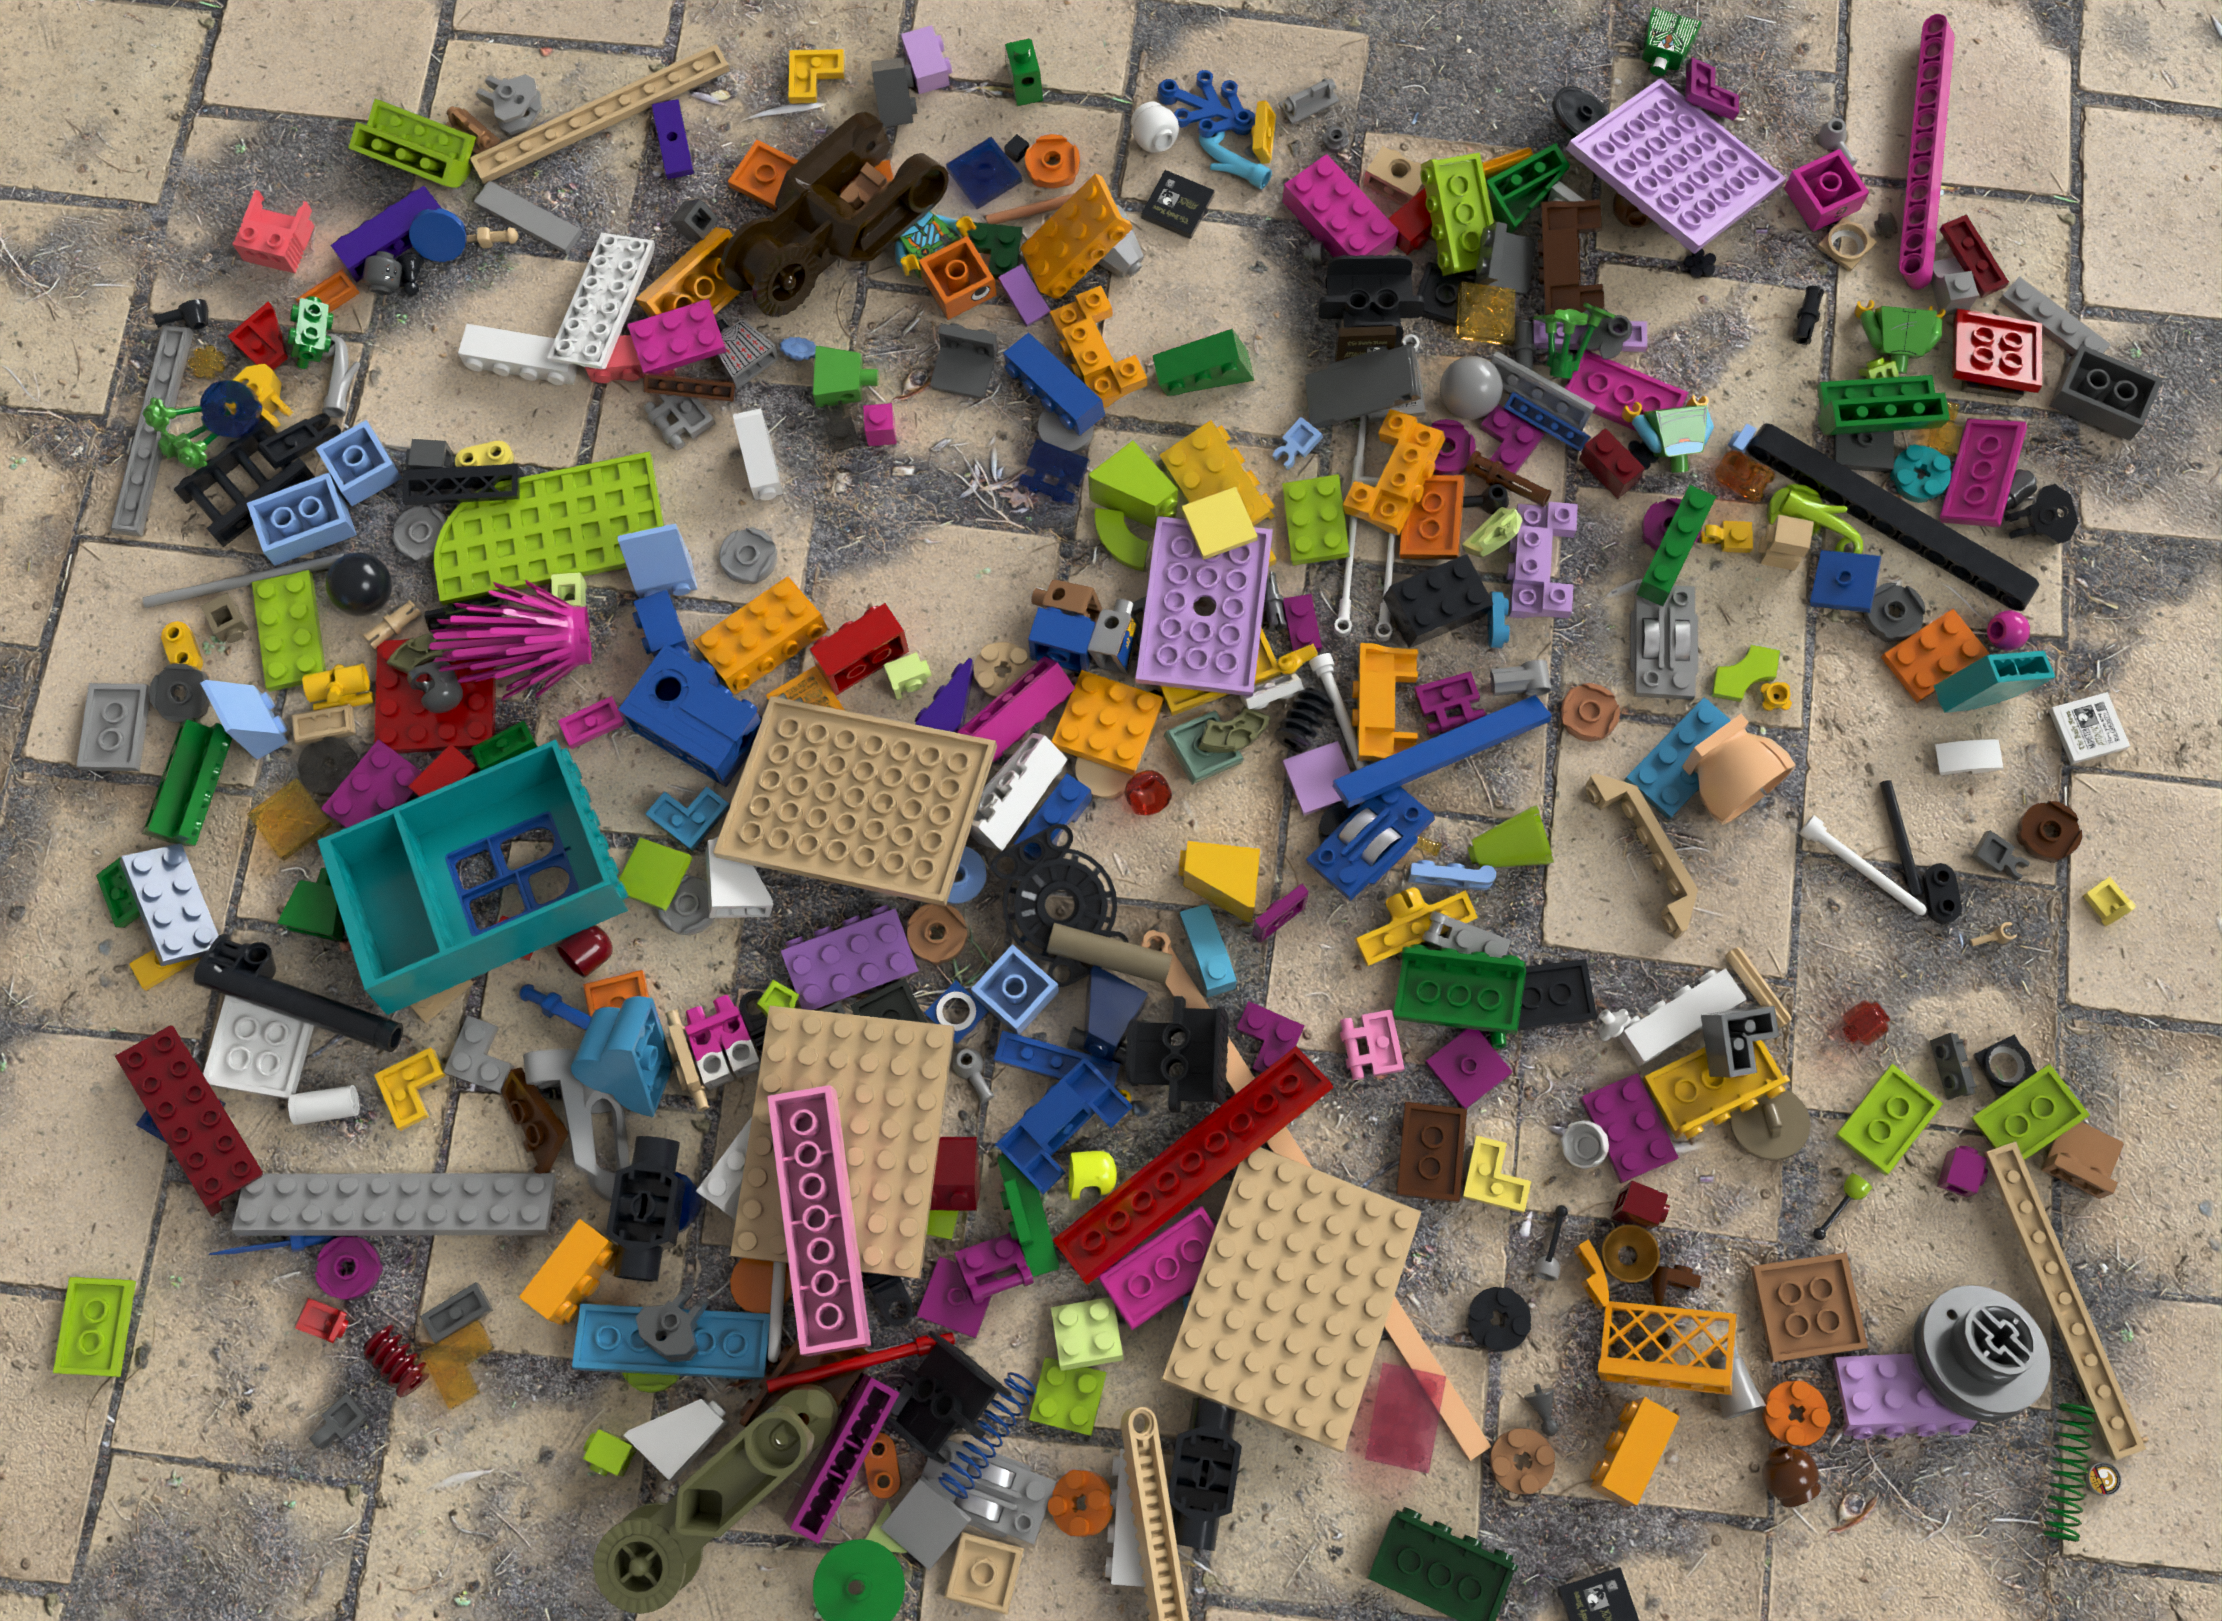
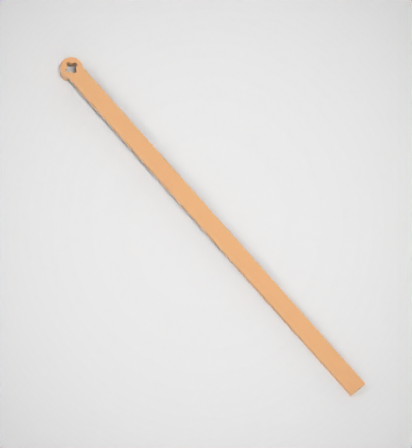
M1148 931L1141 942L1142 947L1150 948V941L1154 939L1157 943L1161 941L1164 943L1161 947V952L1172 954L1165 985L1173 998L1174 996H1183L1186 1001V1008L1210 1009L1172 950L1169 936L1165 932ZM1228 1037L1226 1078L1231 1089L1236 1094L1254 1080L1255 1077ZM1286 1126L1266 1142L1272 1152L1312 1168ZM1394 1295L1384 1328L1466 1457L1471 1461L1492 1446Z

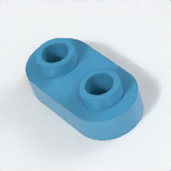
M1490 592L1489 596L1494 605L1487 613L1489 648H1502L1504 643H1508L1510 635L1509 625H1505V616L1508 615L1509 600L1504 598L1503 592Z

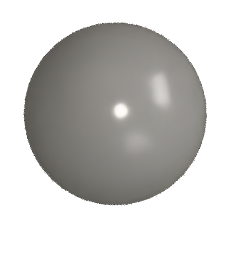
M1466 356L1457 359L1446 368L1440 381V395L1444 405L1451 413L1464 419H1477L1489 414L1498 405L1503 392V382L1498 369L1487 359L1478 356Z

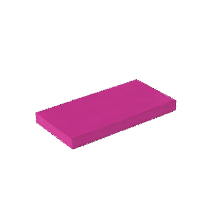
M1586 349L1580 360L1578 371H1573L1572 378H1569L1565 387L1568 391L1596 405L1593 411L1594 414L1634 431L1636 429L1632 422H1627L1622 418V411L1625 405L1628 406L1630 411L1634 412L1632 406L1634 402H1639L1642 405L1640 415H1644V411L1682 407L1689 393L1610 359L1604 360L1600 355Z
M1967 419L1939 517L1941 523L2000 527L2027 430L2026 422Z
M1202 1206L1097 1277L1132 1331L1193 1290L1215 1229L1214 1223Z

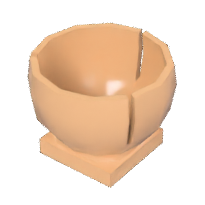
M1739 714L1694 747L1682 766L1689 776L1694 772L1698 774L1700 799L1710 816L1722 826L1737 818L1765 797L1760 790L1761 788L1767 794L1770 793L1795 769V763L1787 751L1775 741L1746 732L1745 728L1749 722L1742 714Z

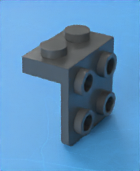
M1495 222L1483 228L1480 239L1479 259L1476 265L1475 284L1518 294L1527 293L1536 245L1534 239L1507 233V224Z
M941 323L938 332L940 350L930 382L932 389L983 399L986 396L998 352L996 334H992L985 329L972 330L955 323L950 325Z

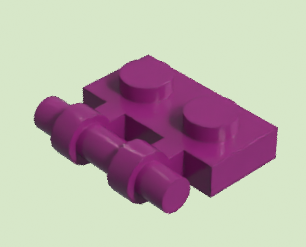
M1471 671L1414 688L1422 716L1426 717L1434 714L1436 722L1426 724L1429 736L1437 733L1444 734L1451 731V729L1486 716L1483 708L1475 711L1471 708L1470 704L1480 700ZM1460 708L1461 715L1447 718L1445 711Z

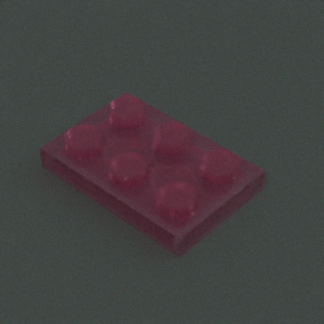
M1388 1363L1382 1364L1365 1460L1429 1474L1446 1376Z

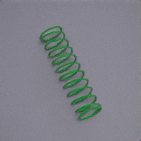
M2061 1403L2059 1404V1410L2083 1416L2091 1421L2075 1422L2058 1419L2057 1422L2082 1429L2090 1434H2068L2056 1432L2055 1434L2086 1444L2088 1447H2071L2055 1444V1448L2078 1454L2086 1459L2075 1460L2057 1457L2052 1459L2077 1467L2085 1472L2051 1470L2050 1472L2073 1479L2083 1485L2050 1482L2049 1485L2072 1492L2081 1497L2070 1498L2048 1495V1499L2068 1504L2079 1510L2046 1508L2045 1510L2072 1519L2078 1523L2044 1521L2046 1525L2065 1530L2076 1536L2044 1530L2043 1534L2058 1539L2078 1542L2080 1541L2079 1533L2063 1526L2075 1527L2082 1525L2079 1519L2067 1514L2082 1513L2083 1509L2079 1505L2069 1501H2081L2085 1499V1496L2070 1488H2084L2087 1484L2083 1480L2071 1475L2081 1476L2088 1474L2086 1468L2075 1463H2086L2090 1461V1458L2076 1450L2092 1448L2088 1442L2080 1439L2092 1436V1431L2080 1425L2093 1424L2095 1422L2094 1419L2086 1414H2095L2096 1412L2088 1407Z

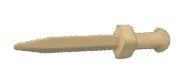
M478 227L477 234L467 235L466 243L479 242L483 249L491 248L495 242L514 244L518 240V232L511 227H508V230L492 232L487 227Z

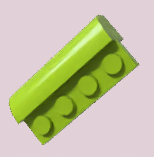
M375 98L367 125L356 122L348 148L441 185L457 188L465 182L473 167L472 164H469L476 137Z

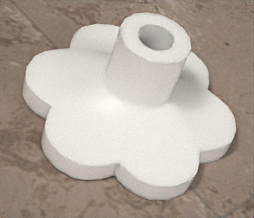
M1605 1009L1599 1014V1018L1603 1021L1598 1027L1600 1038L1603 1041H1607L1611 1037L1615 1038L1623 1032L1624 1027L1631 1021L1626 1009L1612 1013Z

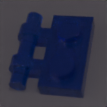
M1036 439L1026 463L1027 467L1036 470L1033 477L1022 474L1019 484L1027 487L1028 491L1037 494L1040 492L1051 496L1052 500L1058 503L1064 501L1072 504L1076 494L1067 491L1068 485L1070 483L1078 487L1081 486L1090 459ZM1047 474L1059 479L1058 484L1054 486L1044 482L1045 475Z

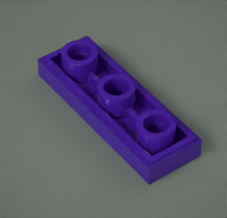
M679 99L652 104L667 180L694 174Z

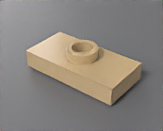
M350 704L291 715L294 743L297 746L356 735L353 707Z

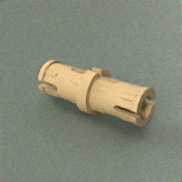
M408 600L406 604L390 616L386 614L382 617L383 621L366 634L364 633L363 637L366 641H369L378 635L376 639L369 643L375 650L377 646L392 635H399L404 626L422 614L417 608L406 615L409 610L415 607L414 603Z

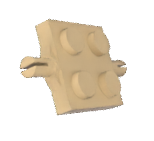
M677 1009L668 1011L665 1015L669 1022L671 1036L665 1039L673 1063L680 1062V1065L675 1066L682 1091L689 1090L691 1098L695 1101L697 1112L704 1111L710 1108L704 1092L705 1087L700 1084L684 1035L685 1027L682 1026Z

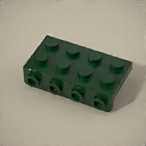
M1404 1507L1402 1512L1394 1510L1367 1579L1458 1621H1496L1512 1576L1518 1569V1565L1512 1563L1513 1556L1496 1548L1493 1553H1490L1481 1548L1483 1542L1464 1534L1463 1540L1451 1535V1527L1435 1520L1433 1525H1429L1420 1520L1422 1514L1407 1507Z

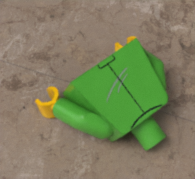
M1869 300L1867 308L1862 307L1860 301L1857 302L1855 316L1861 319L1871 346L1876 349L1877 355L1890 356L1891 361L1896 362L1899 374H1907L1909 358L1917 359L1923 357L1924 354L1931 351L1942 337V318L1946 313L1944 309H1941L1937 314V311L1932 310L1933 306H1930L1928 310L1881 306L1876 308L1874 313L1873 300Z

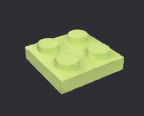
M1110 1297L1051 1307L1061 1371L1124 1360L1115 1304Z

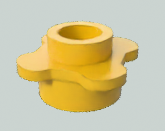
M1764 683L1761 686L1760 691L1764 696L1762 707L1766 711H1772L1777 708H1781L1784 711L1790 709L1792 702L1789 700L1791 694L1790 686L1787 683ZM1775 694L1779 696L1778 699L1774 698Z

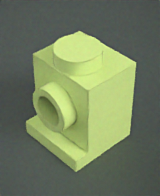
M581 573L551 575L552 594L572 606H586L587 583Z
M917 652L884 664L887 677L897 700L902 698L901 693L904 691L914 692L922 688L923 684L928 683L927 678L932 676L927 661H920Z

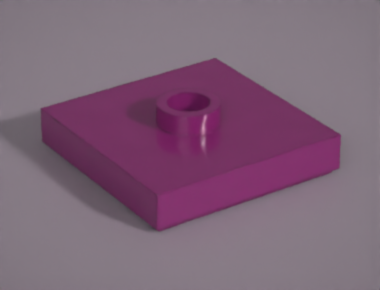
M1300 884L1281 900L1278 899L1266 909V912L1254 920L1252 936L1258 943L1263 942L1305 909L1309 891L1303 884Z
M1466 1029L1425 1061V1064L1463 1109L1470 1107L1513 1073L1480 1031L1474 1029Z
M939 1256L917 1317L976 1339L992 1295L983 1298V1302L974 1305L957 1263ZM989 1276L976 1282L981 1286L998 1280V1278Z

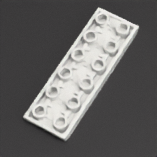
M607 233L600 234L549 352L548 361L606 369L654 254V240Z

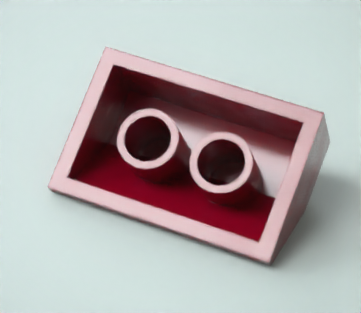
M940 1137L930 1210L977 1211L981 1190L977 1137Z

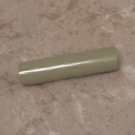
M1057 923L1053 925L1046 951L1047 953L1165 984L1172 960V954Z

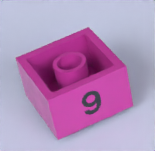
M1841 149L1793 170L1784 187V190L1812 232L1859 211L1870 193Z

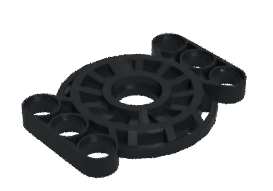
M1064 824L1051 825L998 853L991 863L992 872L997 877L1009 879L1005 886L1002 900L1003 918L1008 932L1017 945L1028 954L1043 961L1051 962L1047 975L1058 983V987L1069 986L1090 975L1093 966L1086 968L1082 966L1080 961L1058 955L1048 957L1049 953L1046 951L1054 923L1109 938L1118 936L1122 941L1129 943L1125 934L1111 931L1116 918L1117 898L1110 876L1103 866L1091 856L1078 850L1069 849L1073 842V833ZM1058 828L1063 829L1067 833V841L1062 846H1056L1051 842V833ZM1028 843H1036L1040 847L1041 853L1036 860H1029L1024 855V848ZM1066 853L1072 854L1071 859L1064 858ZM1002 857H1009L1014 863L1012 872L1006 875L1001 874L997 869V862ZM1082 857L1088 860L1095 868L1091 870L1086 865L1078 862V858ZM1099 873L1105 878L1110 891H1105L1103 883L1098 878ZM1014 880L1019 881L1016 888L1011 887ZM1057 890L1066 891L1072 896L1074 901L1072 914L1063 920L1051 918L1045 908L1048 895ZM1009 893L1014 894L1013 913L1008 914ZM1111 897V915L1107 917V898ZM1012 919L1016 920L1017 926L1023 934L1020 938H1018L1010 922ZM1104 922L1108 923L1106 929L1101 930ZM1029 940L1034 945L1042 948L1041 954L1032 951L1024 943ZM1061 964L1066 965L1070 971L1069 978L1064 982L1056 981L1053 976V970Z

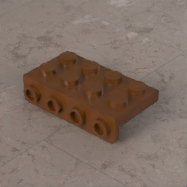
M797 1338L792 1346L787 1344L777 1358L780 1364L773 1373L769 1371L763 1377L758 1386L761 1391L755 1400L750 1398L745 1403L739 1413L742 1416L739 1424L747 1427L785 1393L796 1387L793 1386L768 1393L766 1380L861 1356L869 1352L860 1347L813 1356L800 1355L799 1340ZM866 1368L805 1384L811 1383L823 1387L832 1395L839 1409ZM799 1413L798 1416L805 1425H808V1415L806 1413Z

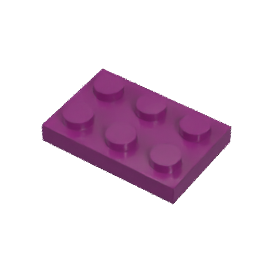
M378 739L322 806L321 810L343 827L348 828L406 803L414 793L408 786L422 771Z
M1638 1073L1580 1098L1590 1121L1599 1125L1608 1136L1609 1150L1607 1156L1620 1184L1679 1158Z

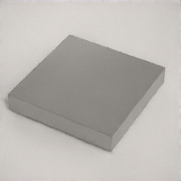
M922 1476L880 1528L930 1570L970 1522L971 1518Z

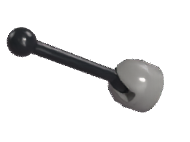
M1559 1205L1555 1210L1557 1219L1548 1255L1542 1256L1537 1260L1533 1275L1548 1281H1558L1560 1274V1264L1554 1258V1253L1563 1218L1568 1214V1209L1564 1205Z

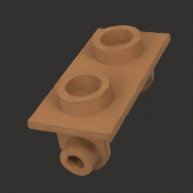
M454 106L448 108L447 115L449 121L445 125L475 136L476 140L472 150L475 154H479L501 142L498 137L464 108L461 109Z

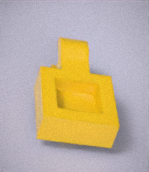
M1723 521L1720 527L1717 525H1705V531H1701V543L1721 544V552L1750 553L1753 550L1752 522Z

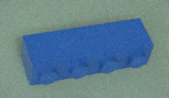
M1029 332L1003 352L1006 362L1004 368L1013 379L1018 378L1031 396L1036 395L1041 399L1040 401L1049 413L1055 412L1066 429L1070 430L1072 428L1080 436L1105 416L1102 399Z

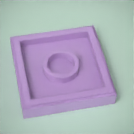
M1338 741L1282 761L1303 816L1329 808L1338 803H1343L1332 787L1333 780L1351 772Z

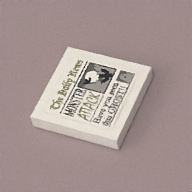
M2108 692L2055 706L2049 710L2070 764L2126 750L2130 747Z

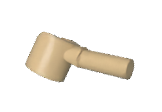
M2005 922L1987 935L1970 939V944L1972 947L1990 941L2005 944L2016 938L2017 934L2007 936L2003 929L2013 924Z

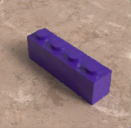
M423 185L419 189L411 191L405 198L394 205L386 207L383 212L374 218L364 221L349 234L341 236L330 246L357 283L363 277L364 264L367 257L376 256L377 251H383L393 254L394 258L413 247L409 237V229L414 217L425 209L436 210V208H442Z

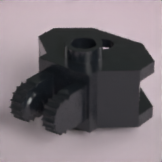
M2056 484L2040 488L2032 505L2026 507L2025 510L2004 515L2005 522H2013L2027 516L2030 526L2024 529L2012 530L2009 533L2010 539L2032 534V536L2040 535L2053 545L2071 540L2079 523L2071 494ZM2058 509L2063 511V517L2058 516Z

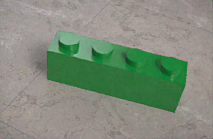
M1689 484L1636 595L1662 607L1664 606L1717 496Z

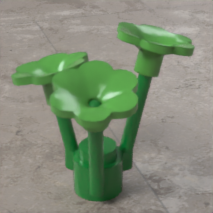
M1584 302L1583 306L1588 309L1591 316L1588 321L1589 327L1574 360L1573 354L1568 353L1571 334H1574L1575 325H1586L1589 316L1574 309H1558L1552 315L1533 316L1534 320L1545 323V332L1548 333L1549 357L1547 366L1551 367L1549 375L1560 378H1572L1573 371H1578L1580 360L1595 327L1598 328L1601 319H1614L1615 315ZM1562 322L1564 324L1562 332L1565 333L1562 351L1556 352L1555 357L1554 333H1557V323Z

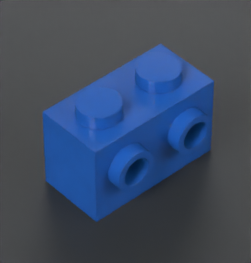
M667 589L634 601L637 611L633 612L632 615L637 628H643L646 637L641 638L647 655L652 653L655 658L665 643L673 648L678 645L686 651H690Z

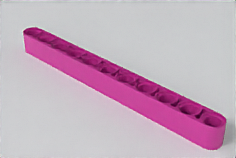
M1942 14L1931 15L1922 26L1899 258L1900 273L1909 287L1917 290L1926 287L1931 282L1933 276L1955 42L1954 32L1947 18Z

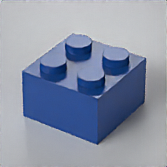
M1038 607L1028 638L1031 660L1038 662L1046 656L1058 662L1063 669L1078 673L1081 670L1088 672L1092 659L1088 646L1095 629V622L1084 615L1070 616L1063 614L1057 608L1047 607L1043 609Z

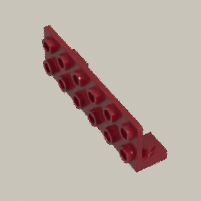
M170 1025L115 1055L122 1070L211 1217L223 1210L219 1201L263 1176L262 1169L174 1026Z

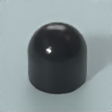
M1666 1332L1656 1338L1664 1349L1669 1348L1672 1344V1339Z

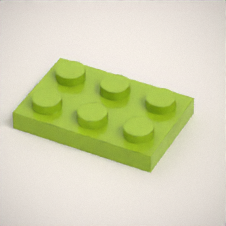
M1339 474L1282 483L1293 566L1350 557Z
M1891 1064L1834 1136L1886 1176L1895 1167L1943 1103L1894 1064Z
M2048 1064L1971 1117V1120L1994 1149L2016 1141L2023 1159L2026 1160L2090 1116V1114L2051 1064Z
M69 1277L53 1373L121 1377L136 1281Z

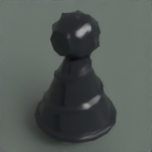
M409 252L406 255L399 256L396 261L402 265V272L408 281L404 285V291L406 294L414 296L419 292V286L415 281L424 264V259Z

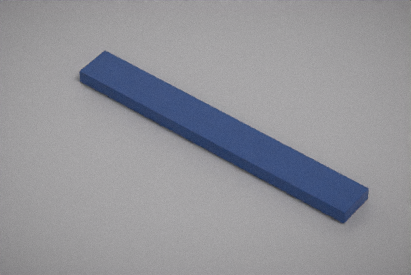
M1533 695L1333 780L1332 787L1347 808H1350L1551 721L1552 715L1540 699Z

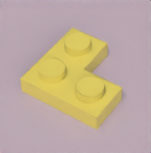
M1476 1135L1462 1198L1524 1213L1531 1181L1501 1174L1507 1143Z

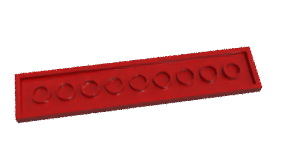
M1295 1046L1053 1239L1054 1243L1085 1284L1088 1285L1334 1088L1333 1085L1306 1055Z

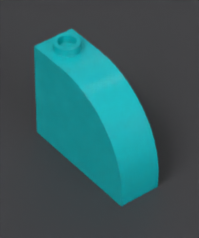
M2045 651L1995 654L1984 656L1933 687L1944 713L1974 710L2006 701L2033 690L2056 677Z

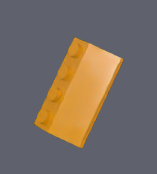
M715 227L703 240H700L637 296L635 300L645 313L652 317L709 299L713 313L716 315L741 291L733 289L724 281L720 269L721 257L729 239L733 236L729 229Z

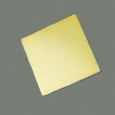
M1236 487L1182 506V512L1203 560L1258 540L1257 533Z

